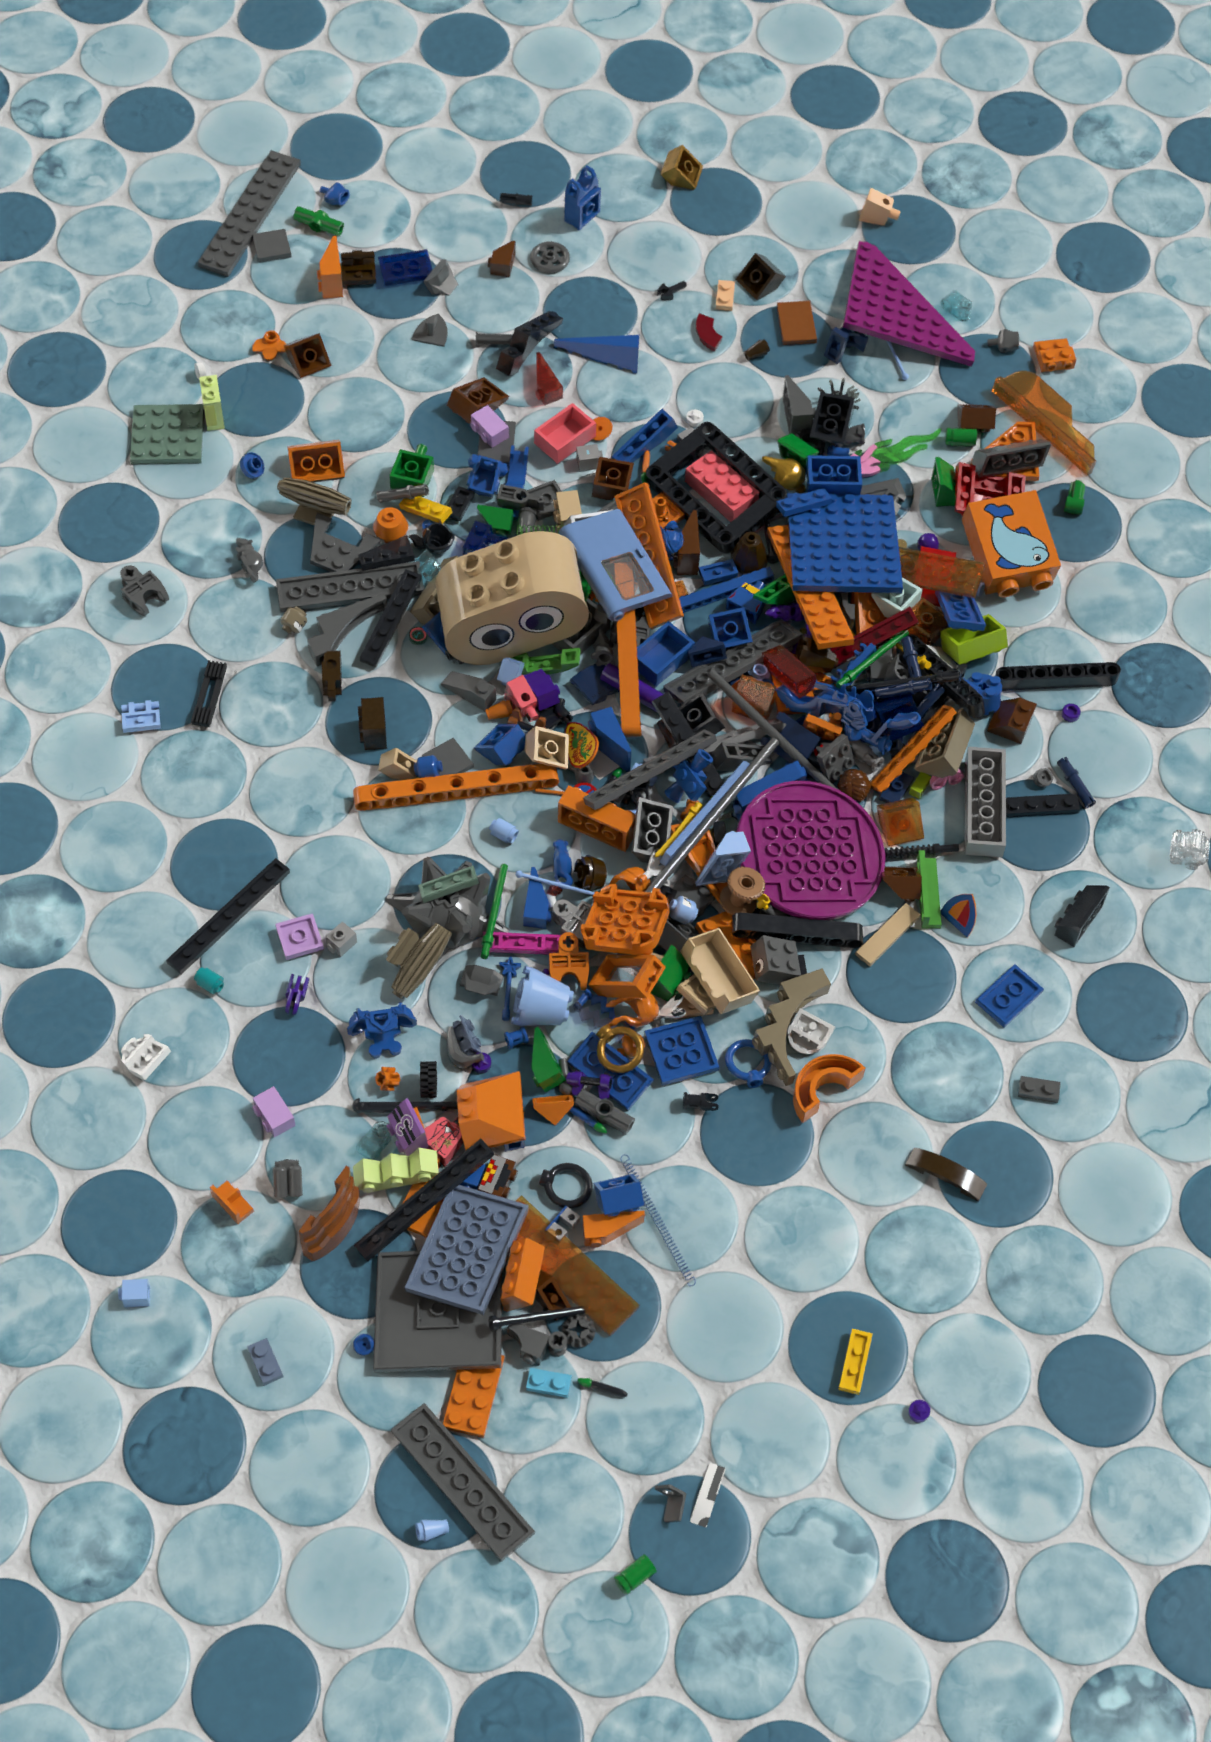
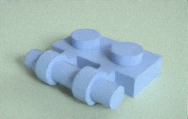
M146 700L145 703L135 704L134 702H128L126 705H121L122 712H129L122 713L123 733L161 729L160 712L157 709L160 708L159 701L151 702V700Z

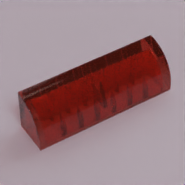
M781 644L762 652L763 663L767 667V671L798 698L804 697L813 689L816 682V674Z

